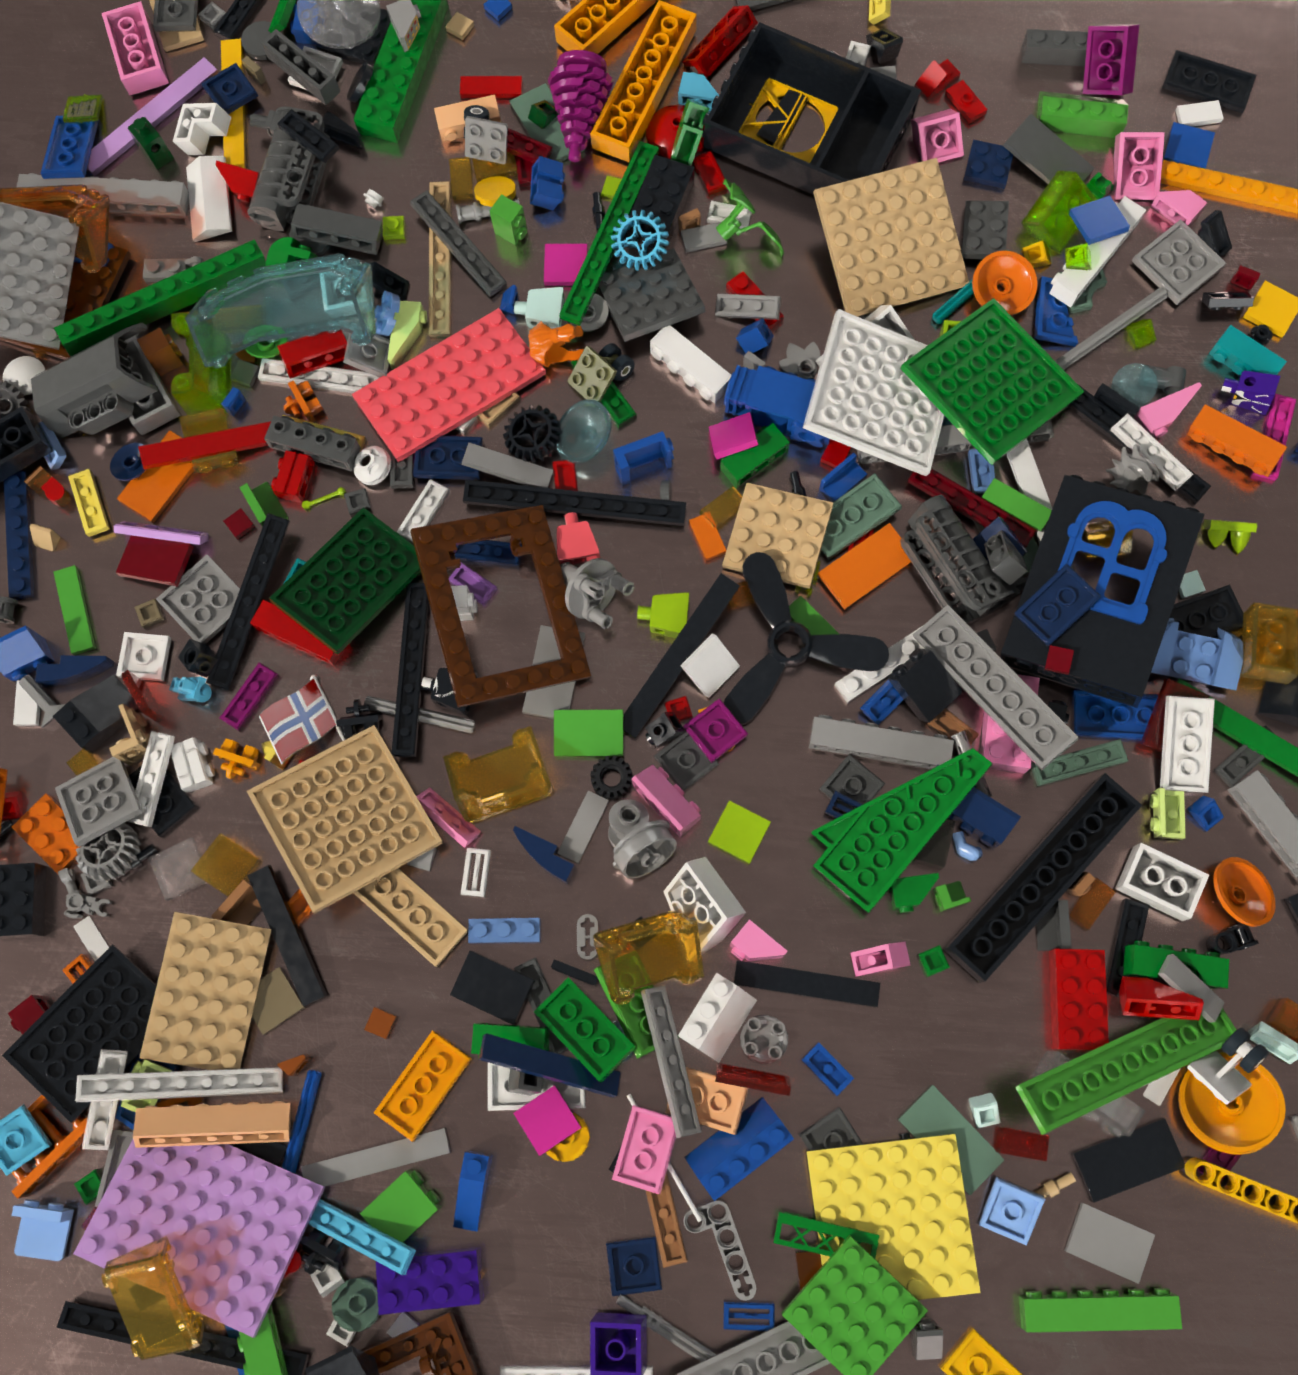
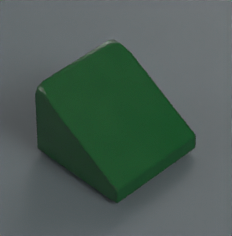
M543 100L531 105L528 119L541 129H544L558 116V113L555 111L554 106Z

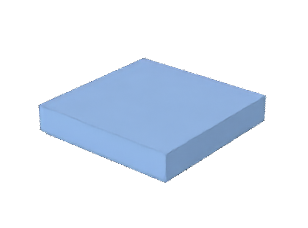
M996 1176L978 1224L1027 1246L1045 1197Z

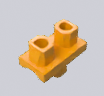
M226 738L220 749L215 748L213 755L230 762L229 764L223 762L221 769L226 770L227 778L234 779L237 774L243 776L245 773V769L239 768L240 765L258 771L260 764L257 763L260 750L246 745L242 756L237 755L239 743Z

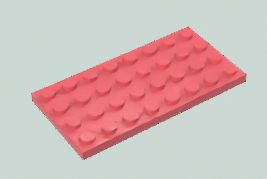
M500 308L388 372L387 376H382L354 392L352 396L399 463L417 450L434 442L437 438L444 436L511 396L514 392L521 390L546 375V371L540 363L530 356L529 347Z

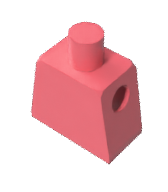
M575 512L565 514L566 525L557 527V557L559 564L570 562L572 565H578L595 558H600L599 549L588 521L579 522L578 515Z

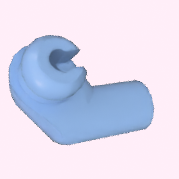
M963 831L952 834L959 856L969 861H976L982 857V849L966 843Z

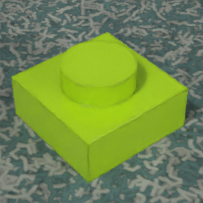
M404 216L383 217L384 240L405 239Z

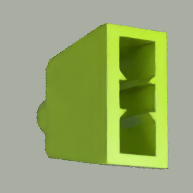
M689 593L653 595L651 607L638 606L637 619L650 620V632L677 638L688 620Z

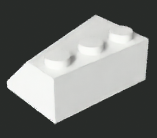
M706 857L686 862L663 891L673 917L679 920L683 930L680 933L683 941L687 940L691 953H689L691 962L721 943L746 913Z

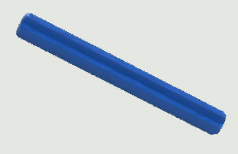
M315 1070L307 1072L290 1135V1142L288 1143L282 1165L283 1169L292 1173H296L322 1075L321 1072Z

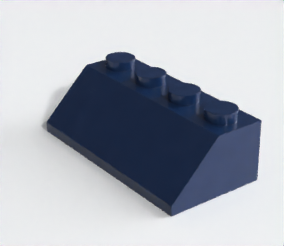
M974 787L947 820H954L961 824L960 828L969 834L975 833L980 836V840L987 846L998 847L1006 839L1021 816Z

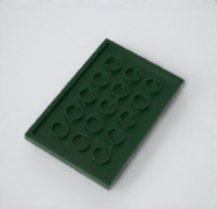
M363 507L269 598L270 602L338 655L421 572L415 547Z

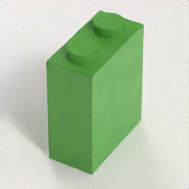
M409 1169L401 1174L360 1214L370 1226L405 1243L442 1207L439 1204L440 1198L433 1190L428 1191L422 1184L424 1179L417 1171L414 1170L412 1172Z

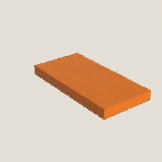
M169 430L161 442L182 437ZM203 458L147 469L142 475L127 484L117 497V500L154 524Z
M888 523L822 569L817 575L845 610L912 562L901 547V537L893 526Z

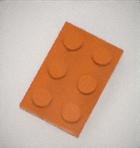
M45 793L12 828L58 874V871L69 868L76 861L75 857L78 855L76 849L79 847L74 844L62 807L49 794Z

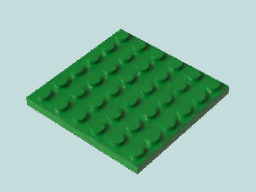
M994 298L908 359L900 368L991 465L1085 392Z

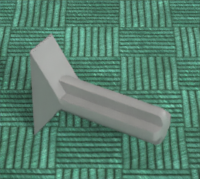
M30 675L24 676L19 681V685L45 712L41 728H44L54 720L52 716L65 704L57 705Z

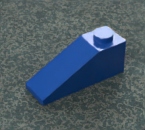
M471 1150L464 1153L453 1227L478 1232L493 1157L492 1154Z

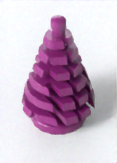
M571 50L561 54L557 60V67L554 68V71L550 72L548 78L555 111L559 114L557 118L561 124L566 148L569 147L568 158L574 163L581 160V151L587 147L588 139L591 138L590 133L609 98V93L614 83H611L612 77L606 73V61L600 55L586 50Z

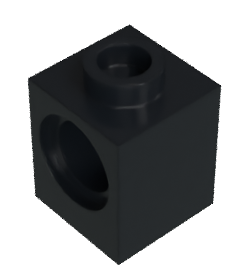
M192 639L188 640L178 656L188 671L204 677L209 675L219 660L208 645Z

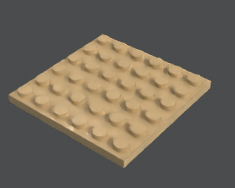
M937 158L813 191L845 312L861 317L871 314L880 305L897 307L959 290L969 283Z
M375 725L247 790L253 805L313 914L443 844Z

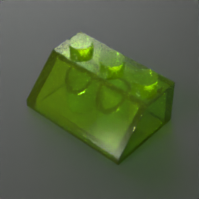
M1057 171L1021 224L1033 238L1038 241L1043 240L1048 247L1061 253L1078 229L1069 215L1070 209L1097 199L1076 172Z

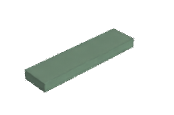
M1119 739L1061 755L1042 771L1035 763L1031 764V769L1037 787L1123 764L1128 762V758L1122 741Z

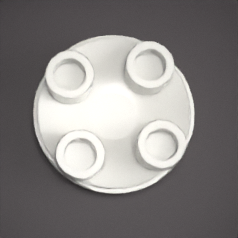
M18 357L6 366L3 373V382L7 381L9 384L14 385L24 396L32 394L31 379L44 371L45 367L34 357Z

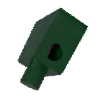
M146 117L134 120L133 124L128 126L127 129L133 140L157 170L174 160L162 137ZM153 144L158 147V150L155 152L151 151Z

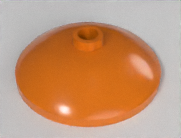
M997 251L986 256L976 267L972 279L973 292L981 306L994 298L1012 316L1022 312L1033 301L1037 291V276L1033 266L1022 255L1012 251ZM997 285H1001L1003 291L998 290Z
M1230 857L1221 861L1215 868L1213 882L1216 896L1225 911L1235 920L1247 926L1258 927L1268 923L1275 913L1276 903L1271 885L1264 874L1255 865L1239 857Z

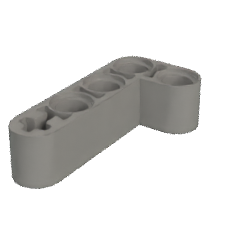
M718 1198L716 1201L710 1200L695 1206L703 1219L697 1227L689 1225L687 1219L693 1212L691 1208L688 1209L683 1218L686 1230L691 1233H699L712 1228L735 1295L744 1301L752 1299L756 1294V1283L727 1203L723 1199ZM717 1204L725 1208V1214L721 1218H715L711 1214L712 1207ZM728 1229L734 1233V1239L731 1242L725 1243L721 1241L720 1234L723 1230ZM733 1255H739L743 1259L742 1265L738 1268H733L729 1265V1259ZM742 1273L746 1284H752L748 1287L749 1291L747 1293H744L743 1289L738 1290L741 1287L738 1275Z

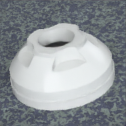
M368 446L356 456L353 467L354 474L363 484L376 485L382 482L389 474L391 457L386 450L379 446ZM370 456L369 464L362 466L364 457Z

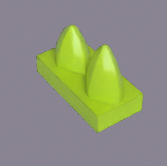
M1204 519L1203 528L1208 529L1209 541L1215 548L1224 542L1228 531H1230L1232 547L1239 554L1248 544L1251 532L1256 533L1257 523Z

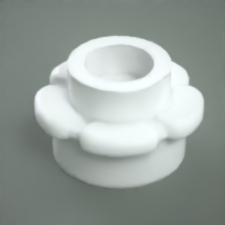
M369 189L366 194H363L366 197L365 202L373 208H376L377 205L379 207L382 206L381 202L384 198L375 191Z

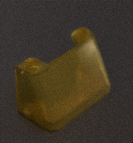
M531 726L519 729L512 735L513 745L470 760L464 752H453L443 756L454 799L465 821L478 822L543 799L551 794L553 787Z
M665 912L606 929L593 935L594 946L611 1000L616 1004L629 1003L634 998V990L671 978H676L682 981L683 984H691L696 979L704 977L698 924L681 912Z
M167 1236L108 1261L105 1265V1272L102 1273L103 1284L106 1289L110 1288L132 1340V1353L135 1357L139 1356L141 1360L192 1350L202 1344L204 1324L200 1315L195 1317V1311H191L174 1271V1260H171L169 1254L166 1253V1251L171 1250Z

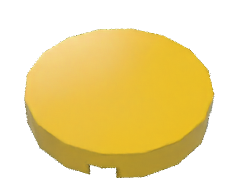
M494 176L485 178L474 187L475 199L479 200L480 204L489 207L495 204L501 194L513 200L516 196V185L513 180L507 177Z
M573 1112L582 1128L546 1151V1154L554 1160L562 1162L573 1161L581 1156L588 1147L590 1139L589 1127L585 1120L577 1113Z

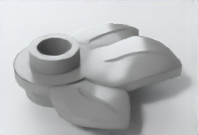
M789 343L786 351L787 358L779 361L782 370L797 374L800 378H813L817 373V363L815 361L820 357V350L816 343H810L805 350ZM803 368H808L810 371H809V372H805V371H803L802 369H803Z

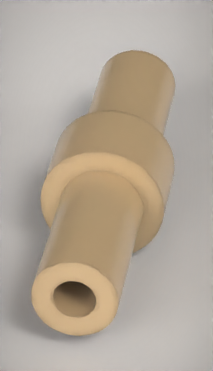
M1070 1172L1055 1181L1052 1179L1043 1184L1044 1187L1036 1190L1035 1193L1045 1198L1048 1196L1052 1198L1060 1193L1059 1190L1076 1182Z

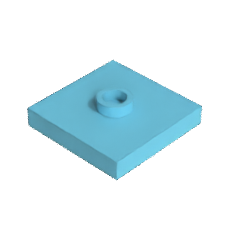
M24 1104L0 1120V1168L6 1176L52 1145Z

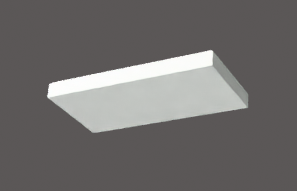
M1166 696L1160 788L1170 791L1208 793L1215 699Z
M488 1063V1111L518 1110L554 1085H556L570 1109L586 1108V1090L545 1078L542 1081L541 1093L529 1096L507 1092L510 1068Z

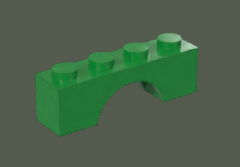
M1134 941L1133 945L1125 946L1123 975L1157 978L1167 955L1174 954L1209 988L1228 989L1229 959L1220 958V953L1205 952V955L1197 954L1195 949L1181 948V951H1175L1173 946L1159 944L1158 948L1150 947V943L1145 941Z

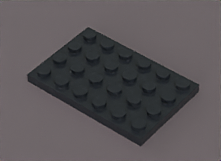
M112 944L2 1056L69 1122L74 1123L90 1107L91 1103L75 1101L77 1075L96 1074L101 1049L127 1051L124 1071L140 1055L157 985Z

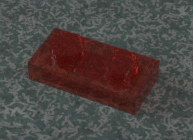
M999 1127L996 1152L1047 1162L1050 1136Z

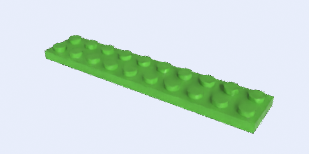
M1223 1008L1216 1022L1211 1023L1202 1015H1200L1199 1020L1161 1018L1023 1082L1015 1088L1040 1133L1044 1135L1187 1066L1193 1061L1222 1049L1223 1043L1236 1031V1028Z

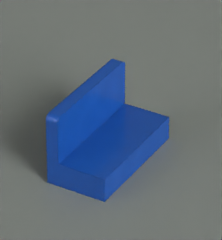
M852 453L821 480L819 490L831 502L836 501L867 478L868 474L856 463L857 455L855 453Z

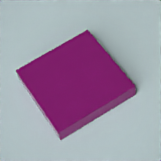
M720 698L683 725L685 731L711 763L748 736L747 731Z

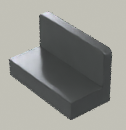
M1058 900L1036 924L1038 951L1072 949L1068 900Z

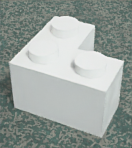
M217 103L183 104L173 142L187 155H205L210 136H227L231 116Z

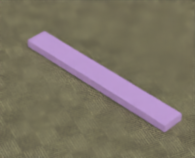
M203 57L92 148L87 170L96 176L135 144L127 129L128 126L133 124L134 120L146 117L151 125L156 127L202 89L201 83L218 74V70Z

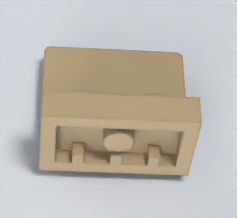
M121 704L119 709L131 738L121 739L109 749L113 757L130 766L144 759L150 734H147L144 728L147 724L143 715L135 712L133 708Z

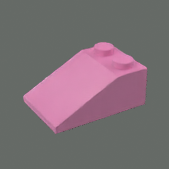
M1121 132L1115 136V200H1122L1124 196L1130 200H1155L1160 192L1165 132Z

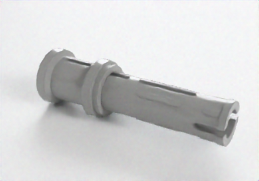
M518 198V199H515V200H512V201H514V202L520 204L519 198ZM473 202L472 205L465 206L456 204L459 224L469 220H476L478 222L483 217H490L489 210L492 207L479 205V202Z

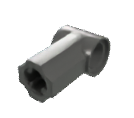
M1143 365L1139 376V385L1163 389L1164 393L1171 395L1184 389L1187 371L1179 366H1171L1165 369Z

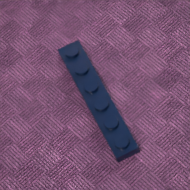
M26 471L17 472L4 480L9 598L16 600L35 597L32 535L30 531L29 482L25 483L29 478V474Z

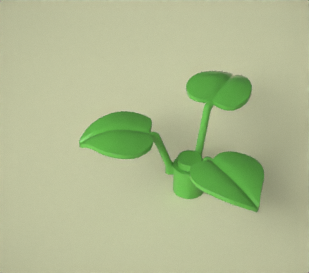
M725 178L723 185H726L730 191V199L737 201V206L716 227L719 234L727 241L735 233L739 236L745 231L759 227L778 245L782 257L784 250L781 240L764 221L757 222L742 229L739 228L742 224L737 216L744 208L753 214L756 212L742 189L735 182L731 183Z

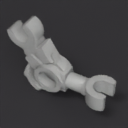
M68 868L58 871V875L68 891L66 895V906L68 909L64 912V915L73 919H82L83 915L78 914V912L83 911L86 914L93 915L95 911L99 916H110V913L103 912L102 907L104 904H113V901L109 899L99 900V898L85 895L81 890H78L75 884V874L72 869L68 870Z

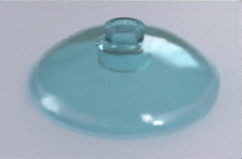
M583 400L571 406L560 419V428L563 431V435L560 436L562 443L556 444L559 455L568 462L578 464L593 459L602 451L609 439L612 427L610 413L603 404L596 400Z

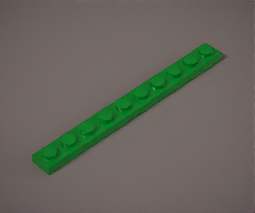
M639 141L559 314L560 319L579 326L581 325L615 250L612 249L611 245L617 241H613L611 235H618V233L613 228L621 227L618 220L621 219L625 222L624 215L626 213L630 216L654 155L659 154V147Z

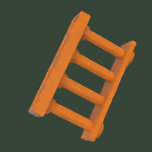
M43 1095L28 1108L38 1125L55 1143V1149L49 1155L41 1152L35 1156L34 1160L37 1167L30 1173H26L21 1167L12 1172L18 1180L16 1182L18 1185L11 1192L17 1199L28 1197L83 1143L88 1117H79L72 1123L74 1130L68 1136H63L41 1112L50 1103Z

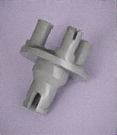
M602 558L589 560L580 567L572 565L570 562L562 563L560 567L565 585L567 586L565 603L568 611L580 619L595 622L603 629H608L613 623V618L604 613L603 610L612 600L616 589L625 596H629L634 591V583L623 578L622 574L616 571L613 564Z

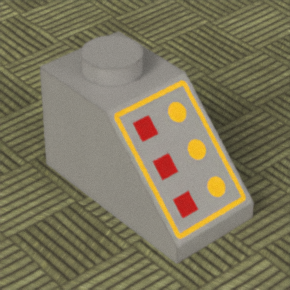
M400 0L386 5L402 48L404 52H407L420 29L418 18L421 17L417 4L413 5L411 0Z

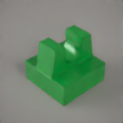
M1098 172L1084 186L1083 192L1095 201L1106 197L1112 192L1114 185Z

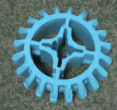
M633 210L632 218L626 213L624 215L625 222L621 219L618 220L621 227L613 228L618 235H611V239L617 241L611 247L612 249H618L614 255L616 257L621 256L619 260L621 264L627 261V268L630 269L635 263L636 271H639L640 264L643 265L644 270H648L647 263L650 262L655 267L654 259L657 258L660 262L663 260L659 253L667 254V250L662 246L669 245V241L664 239L669 236V233L663 231L666 225L665 223L659 224L661 221L659 216L653 219V212L648 213L646 217L645 210H641L640 216H638L636 210ZM640 224H647L653 227L656 233L643 232ZM633 226V234L624 240L626 232ZM639 233L642 236V238L645 239V241H643V244H641L642 249L639 246V244L635 241L638 240L637 237H639ZM657 240L655 248L646 255L647 247ZM624 248L638 249L640 257L629 255Z

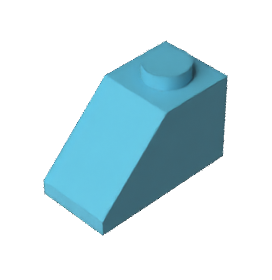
M683 72L678 92V105H685L688 98L707 105L710 108L709 111H711L713 100L719 94L704 75L695 72Z

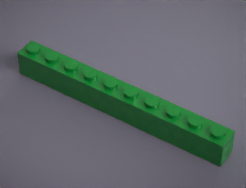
M254 239L56 326L54 329L71 357L125 328L139 323L149 324L269 269L265 267L264 255Z

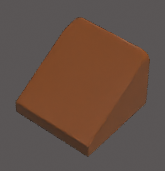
M303 1054L278 1063L277 1066L288 1076H297L311 1060V1056Z

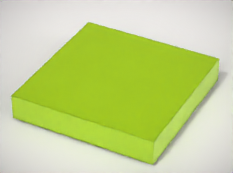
M729 800L708 843L750 864L771 821Z

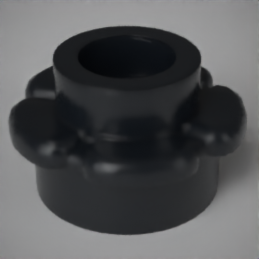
M1261 324L1251 329L1250 338L1261 345L1269 343V340L1272 339L1273 333L1266 325Z

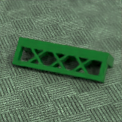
M779 1210L773 1243L830 1257L835 1251L832 1250L828 1242L836 1236L842 1237L845 1240L851 1235L859 1244L861 1242L871 1244L870 1255L876 1258L879 1235ZM782 1223L793 1226L798 1235L790 1241L780 1239ZM797 1227L804 1228L806 1230L800 1233ZM811 1230L817 1231L823 1239L815 1247L809 1246L803 1237ZM822 1233L829 1234L831 1236L825 1239ZM801 1238L804 1244L797 1243L795 1241ZM826 1244L829 1250L822 1249L820 1247Z

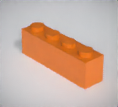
M1206 404L1187 433L1195 442L1203 443L1211 447L1214 452L1224 454L1235 463L1243 464L1251 468L1256 474L1269 477L1287 446Z

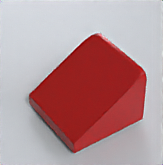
M22 792L5 793L2 821L21 818L23 816Z

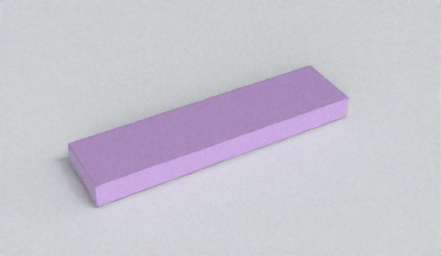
M122 521L114 525V533L198 545L209 540V533L128 521Z

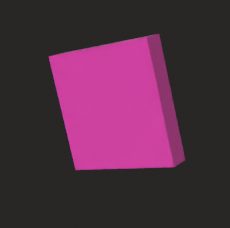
M545 244L544 286H573L587 256L588 245Z
M750 412L709 426L716 460L759 445Z
M556 1085L513 1113L539 1156L582 1128Z

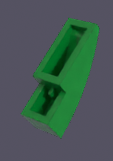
M687 98L674 141L671 160L689 166L692 165L703 134V119L710 109L707 105Z

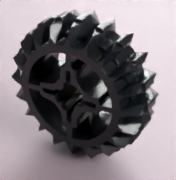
M530 405L528 410L521 407V413L514 412V419L508 418L510 425L504 426L506 433L503 434V438L506 440L505 446L509 449V453L513 456L515 455V458L525 462L531 460L536 464L538 458L544 462V456L552 457L551 451H558L556 444L562 443L560 436L563 435V431L560 428L561 423L557 420V416L551 413L547 407L544 410L540 405L536 409ZM531 429H532V430L534 431V433H535V434L533 435L534 438H535V440H534V439L532 438V436H531V434H533L532 431H531ZM522 445H533L534 447L527 448L522 447Z

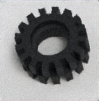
M605 756V759H599L598 763L594 764L593 771L590 774L591 783L599 796L615 800V798L619 797L620 799L629 792V789L632 787L631 779L633 775L630 765L624 759H619L617 756L610 758ZM614 769L620 773L621 780L616 786H608L603 782V775L606 771Z

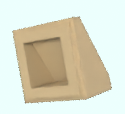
M31 524L30 531L33 544L39 548L55 551L60 539L59 535L50 528Z

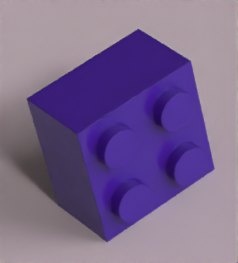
M597 1312L590 1321V1375H643L647 1369V1315Z

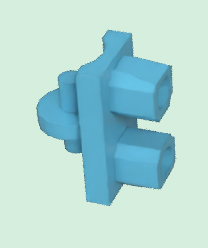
M174 677L169 688L170 691L179 694L177 699L181 701L206 702L212 694L210 686L206 684L207 679L203 677H182L181 679Z

